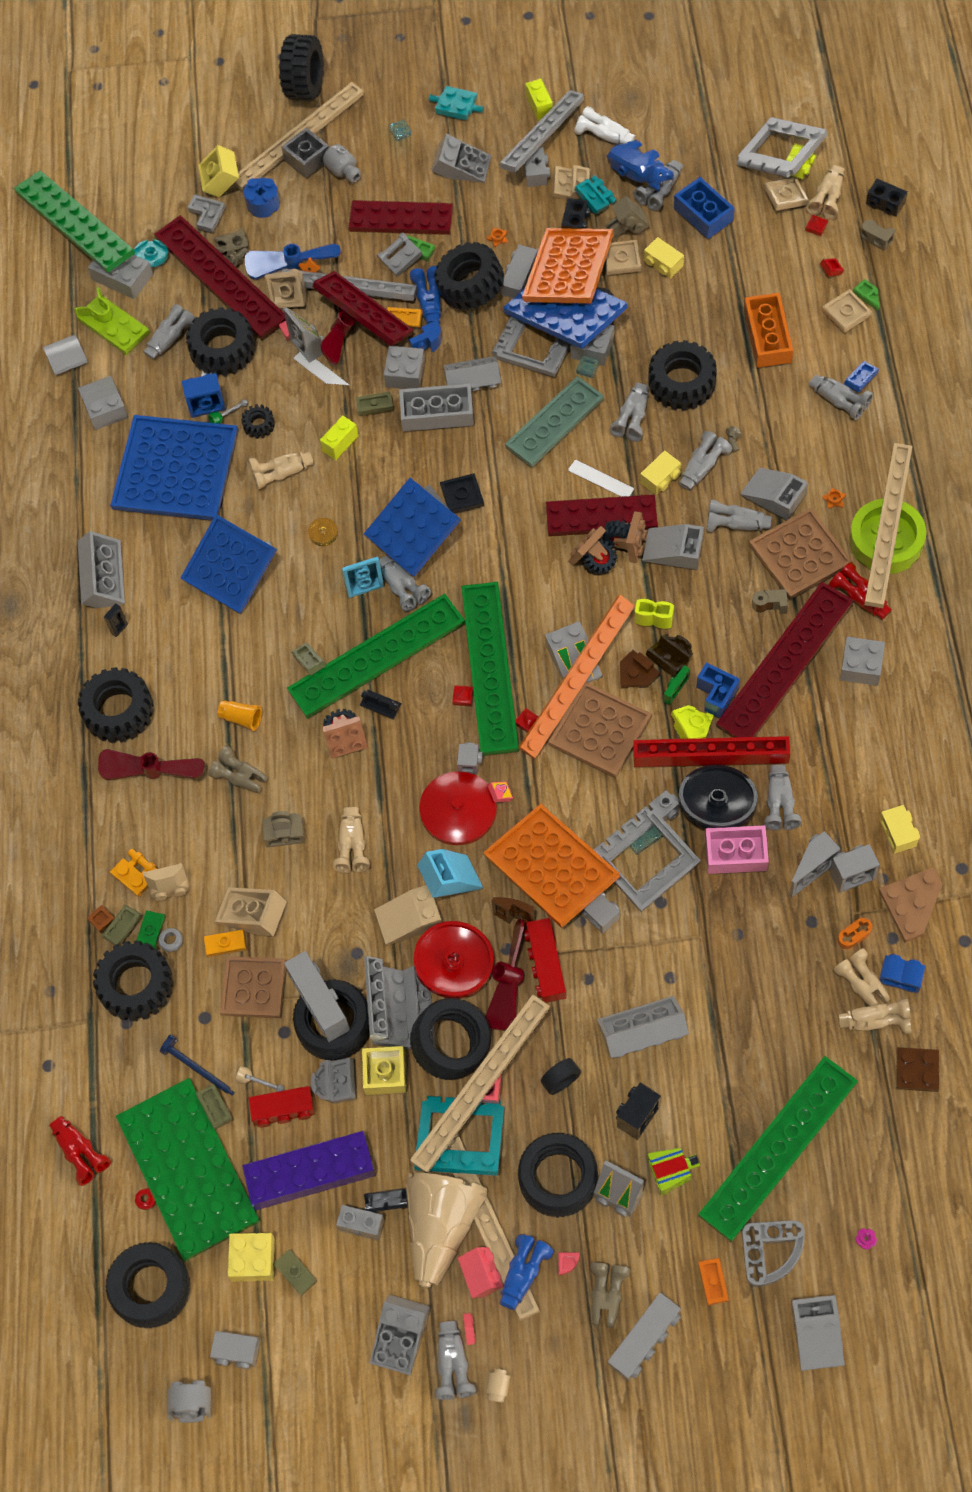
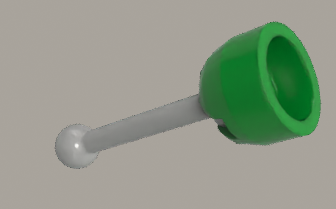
M243 399L241 403L223 413L216 411L208 414L210 423L221 424L223 416L241 406H247L248 401Z

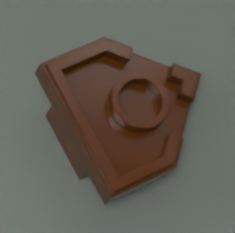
M632 650L620 661L621 688H648L660 676V672L654 668V663L641 652L637 653Z

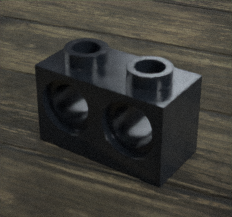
M877 178L867 192L866 204L897 217L906 203L908 191Z
M567 198L561 228L587 229L586 218L590 217L591 208H588L587 200Z

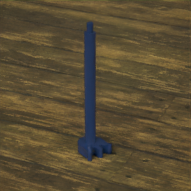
M173 1035L168 1036L160 1048V1052L163 1055L170 1053L226 1094L234 1095L235 1092L230 1090L229 1086L175 1049L174 1045L178 1041L177 1038Z

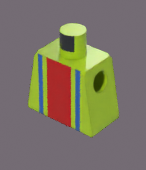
M681 1148L648 1153L647 1156L661 1196L691 1180L690 1169L700 1166L696 1154L685 1158Z

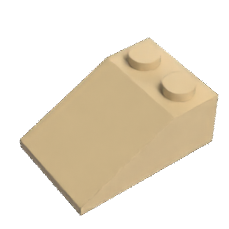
M427 885L409 890L374 909L386 946L421 935L430 927L442 922L435 900Z
M228 887L215 923L255 935L274 936L287 901L275 890Z

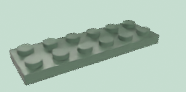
M577 376L505 443V448L532 468L604 400V395Z

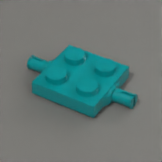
M446 86L440 96L429 95V101L437 103L435 108L436 114L467 121L473 111L479 113L484 111V106L475 105L477 100V93Z

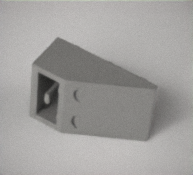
M446 134L438 145L431 171L446 178L484 183L491 155Z
M759 468L740 495L788 520L807 494L808 482L790 473Z
M682 524L649 528L642 561L697 570L704 527Z
M389 1295L383 1304L370 1363L411 1375L426 1327L430 1306Z
M836 1296L792 1300L790 1307L801 1371L844 1366Z

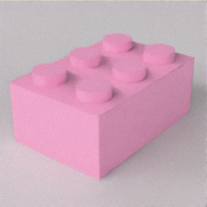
M765 826L706 828L705 845L708 874L767 871L769 859Z

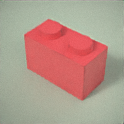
M476 1247L458 1257L472 1298H484L503 1288L501 1275L497 1271L494 1256L489 1247Z

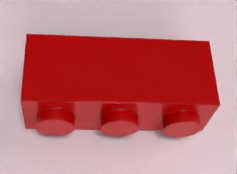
M310 1086L248 1097L252 1123L259 1128L268 1127L270 1123L275 1122L285 1124L290 1122L291 1119L296 1118L306 1120L310 1116L315 1115Z

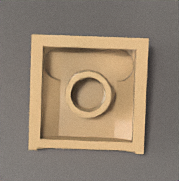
M291 269L288 272L265 275L270 300L278 308L306 305V289L303 275L299 270Z
M182 863L143 872L151 898L156 901L165 900L170 896H183L190 889L189 878Z

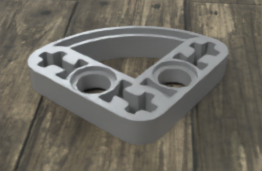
M799 1221L749 1223L743 1228L742 1241L746 1279L751 1286L763 1287L773 1284L784 1278L795 1267L802 1253L805 1238L804 1227ZM782 1226H785V1231L791 1230L792 1226H795L796 1230H800V1232L797 1233V1236L787 1232L785 1233L786 1237H782ZM768 1228H777L779 1230L778 1237H769L767 1234ZM749 1229H753L755 1233H758L754 1237L755 1244L747 1246V1244H751V1237L746 1235V1233L749 1232ZM795 1242L793 1252L786 1263L776 1271L766 1275L763 1244ZM752 1249L760 1253V1258L756 1261L748 1257V1252ZM761 1264L762 1267L758 1266L757 1272L762 1277L759 1278V1282H755V1279L750 1277L754 1273V1267L749 1268V1265L756 1266Z

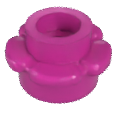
M863 1228L857 1232L858 1235L855 1240L862 1249L867 1250L875 1246L877 1238L873 1230Z

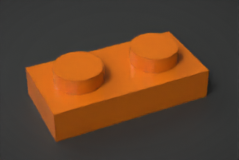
M720 1258L698 1262L707 1306L729 1302Z

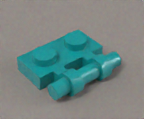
M596 175L590 180L586 179L575 186V192L582 200L588 201V207L591 208L595 215L606 209L610 203L613 205L617 202L614 193L608 190L602 179H598Z

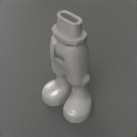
M675 160L666 163L664 167L674 172V180L660 183L659 191L652 188L649 184L646 189L639 186L633 192L635 199L642 206H645L648 202L650 210H659L663 205V197L669 194L677 177L681 174L680 170L683 168L681 163Z
M174 304L171 307V313L167 319L161 322L150 341L146 344L147 348L143 353L153 360L157 355L160 356L170 348L186 326L193 324L194 315L188 310H184L178 304Z
M815 375L809 383V386L814 388L816 393L820 394L837 408L844 409L854 420H858L862 416L863 411L867 410L874 395L873 392L868 390L863 392L862 395L856 394L851 388L834 379H826V376L820 377Z
M635 383V386L631 388L624 405L620 408V417L610 426L609 432L613 436L623 437L628 418L632 416L626 435L631 441L638 442L642 439L643 431L640 427V421L645 416L647 397L649 395L648 385Z
M705 431L702 434L700 447L692 453L691 459L681 474L680 486L687 490L697 486L698 482L715 465L717 457L720 454L728 455L732 451V446L724 438L719 437L717 439L716 434L710 431ZM714 446V447L712 448V450L710 451V453H709V454H706V452L708 451V449H709L710 447Z
M711 499L706 532H713L719 525L745 531H755L758 528L759 531L762 529L770 530L772 516L737 505H724L717 500ZM718 514H727V515H729V517H727V516H722V515H718Z
M389 556L379 559L381 573L390 586L391 591L399 596V604L403 610H413L416 607V601L421 605L429 598L431 589L425 584L418 587L414 578L395 560L390 559ZM405 589H408L411 594H408Z
M771 765L770 773L768 774L767 799L770 815L765 818V827L771 830H780L782 828L779 810L780 806H782L784 829L792 830L802 825V819L800 815L793 812L795 799L793 798L789 773L786 771L785 765Z
M457 1322L440 1323V1332L438 1333L439 1363L437 1366L441 1376V1386L435 1390V1399L451 1400L455 1398L452 1371L456 1374L457 1397L466 1398L476 1394V1388L467 1379L468 1362L465 1358L460 1330H457Z

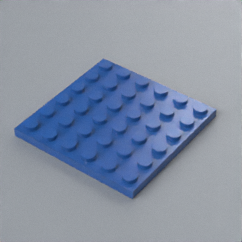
M134 415L110 505L111 509L213 520L215 515L219 514L237 438L238 426Z

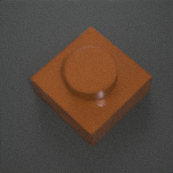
M102 905L87 917L88 921L100 933L106 930L115 919Z

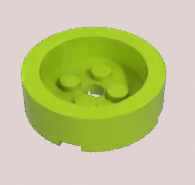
M884 499L871 501L861 507L855 514L849 535L851 552L855 559L867 566L869 570H871ZM902 502L890 574L899 573L910 568L920 558L926 539V525L922 516L914 507L906 502Z

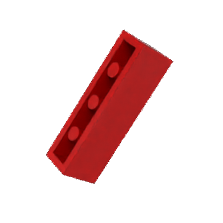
M550 918L526 922L527 929L523 931L525 941H529L531 948H527L529 960H534L535 966L531 967L533 978H537L539 985L535 986L537 997H542V1001L545 1003L567 999Z

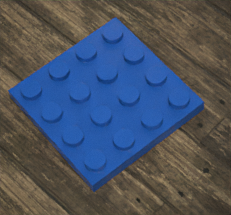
M409 478L364 532V535L415 577L459 524L461 519L412 478Z
M216 514L180 578L233 610L242 613L277 549Z

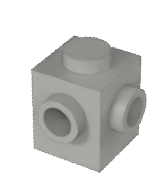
M470 742L459 744L458 771L478 774V763L482 764L483 753L479 752V745Z
M666 790L649 804V810L655 809L665 822L669 819L673 820L679 814V800L674 794H670Z

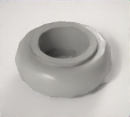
M175 928L165 929L159 936V946L167 952L176 951L182 945V934ZM175 936L176 940L173 944H166V938Z

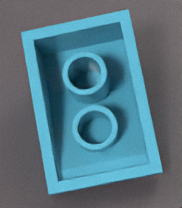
M378 557L341 569L342 579L349 598L384 587Z

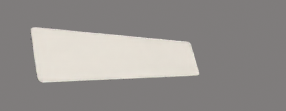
M300 352L294 357L297 362L326 384L349 385L315 359L309 363Z
M574 460L568 469L570 472L621 497L630 496L634 490L633 487L577 460Z

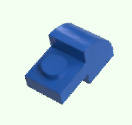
M437 320L421 327L422 334L409 339L410 348L424 350L430 348L432 352L439 348L442 338L440 325Z

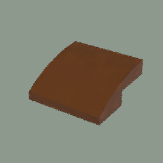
M493 897L491 900L493 915L509 924L514 918L524 920V924L535 921L534 907L525 902L505 897Z

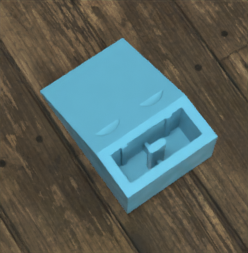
M444 849L425 852L417 864L433 898L483 888L468 856L465 854Z

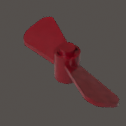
M340 307L338 308L337 318L330 328L331 331L320 344L322 354L332 365H336L339 362L344 337L355 322V319L345 313Z
M105 749L99 754L98 771L105 780L145 775L149 779H156L162 773L195 779L202 776L205 770V762L200 758L159 761L157 755L152 752H147L139 757Z
M522 919L516 921L513 929L508 963L500 961L495 964L492 971V977L495 981H498V985L485 1019L489 1023V1028L494 1030L506 1031L516 1018L517 986L524 979L522 968L515 966L524 929V920Z

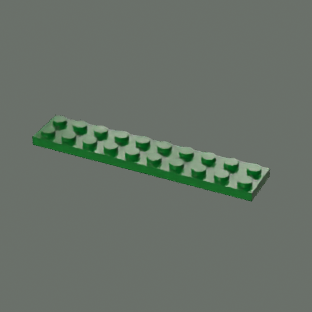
M41 170L13 188L19 197L107 273L135 254L131 246Z
M498 581L463 585L461 588L480 752L483 753V756L519 752Z
M444 593L325 664L324 668L313 675H307L287 687V691L308 719L465 624V619Z
M824 1056L699 1212L698 1217L732 1243L853 1090L858 1080Z

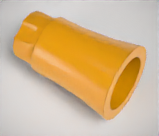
M221 701L218 706L217 716L228 722L255 731L262 719V707L260 705H249L234 701Z

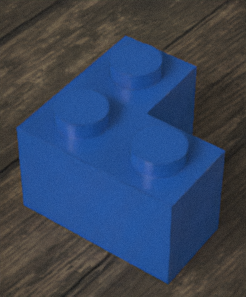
M707 662L697 677L696 687L709 693L705 700L704 711L720 718L738 692L740 678Z

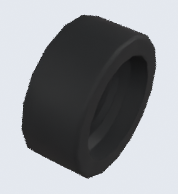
M567 1058L551 1067L542 1076L541 1083L550 1095H554L571 1085L579 1077L581 1070L572 1058Z

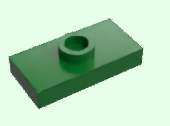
M684 665L677 676L670 679L663 702L667 705L673 702L690 678L689 667Z
M146 910L136 941H141L143 945L149 943L153 948H156L166 918L165 914Z

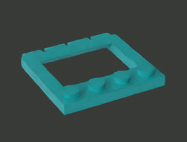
M427 1096V1100L422 1101L416 1151L430 1134L432 1113H445L456 1097H445V1102H442V1096ZM499 1100V1104L486 1103V1105H482L483 1102H480L471 1114L493 1116L489 1152L445 1150L430 1170L431 1172L498 1176L504 1120V1106H501V1100ZM414 1165V1170H416V1171H422L421 1169H419L417 1166Z

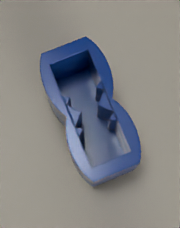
M896 954L885 955L879 981L887 986L918 993L921 988L925 966L918 960L905 961Z

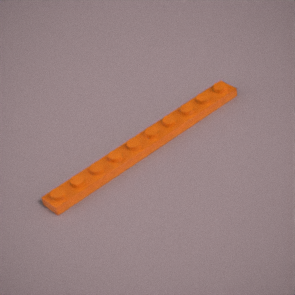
M622 595L616 597L519 745V749L532 759L537 757L635 607Z

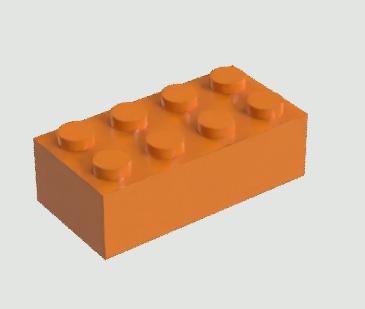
M780 293L745 297L744 314L756 367L792 363L793 347Z

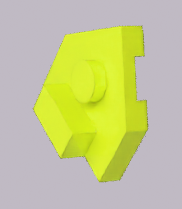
M690 705L671 712V716L675 721L673 726L681 739L706 738L714 715L695 710L696 708Z

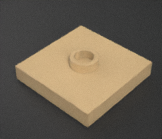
M796 177L764 184V189L776 211L804 206L809 202Z
M637 240L612 242L610 244L605 260L607 275L641 271Z
M850 289L822 306V311L844 333L872 316V311Z

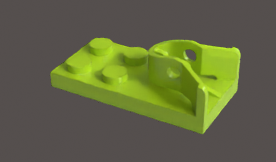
M97 287V297L86 307L74 308L76 318L101 338L127 355L150 334V330L102 296L100 287Z

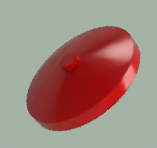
M462 771L449 772L435 778L425 788L419 804L420 818L426 831L436 840L448 845H466L481 839L493 826L497 814V803H494L488 788L489 784L475 774Z
M446 921L430 927L421 935L415 946L413 964L419 981L426 989L444 998L458 999L468 997L483 988L493 970L494 954L489 940L479 929L465 922Z

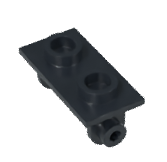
M364 690L361 694L363 699L360 706L391 719H394L402 704L371 690Z
M405 1188L364 1194L365 1211L378 1212L399 1208L403 1210L408 1207Z

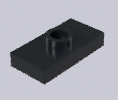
M116 603L104 616L110 633L115 637L128 625L121 606Z

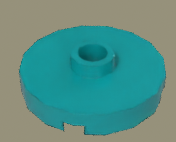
M152 239L149 242L144 240L134 248V255L148 261L151 267L159 266L168 259L167 247L159 240Z

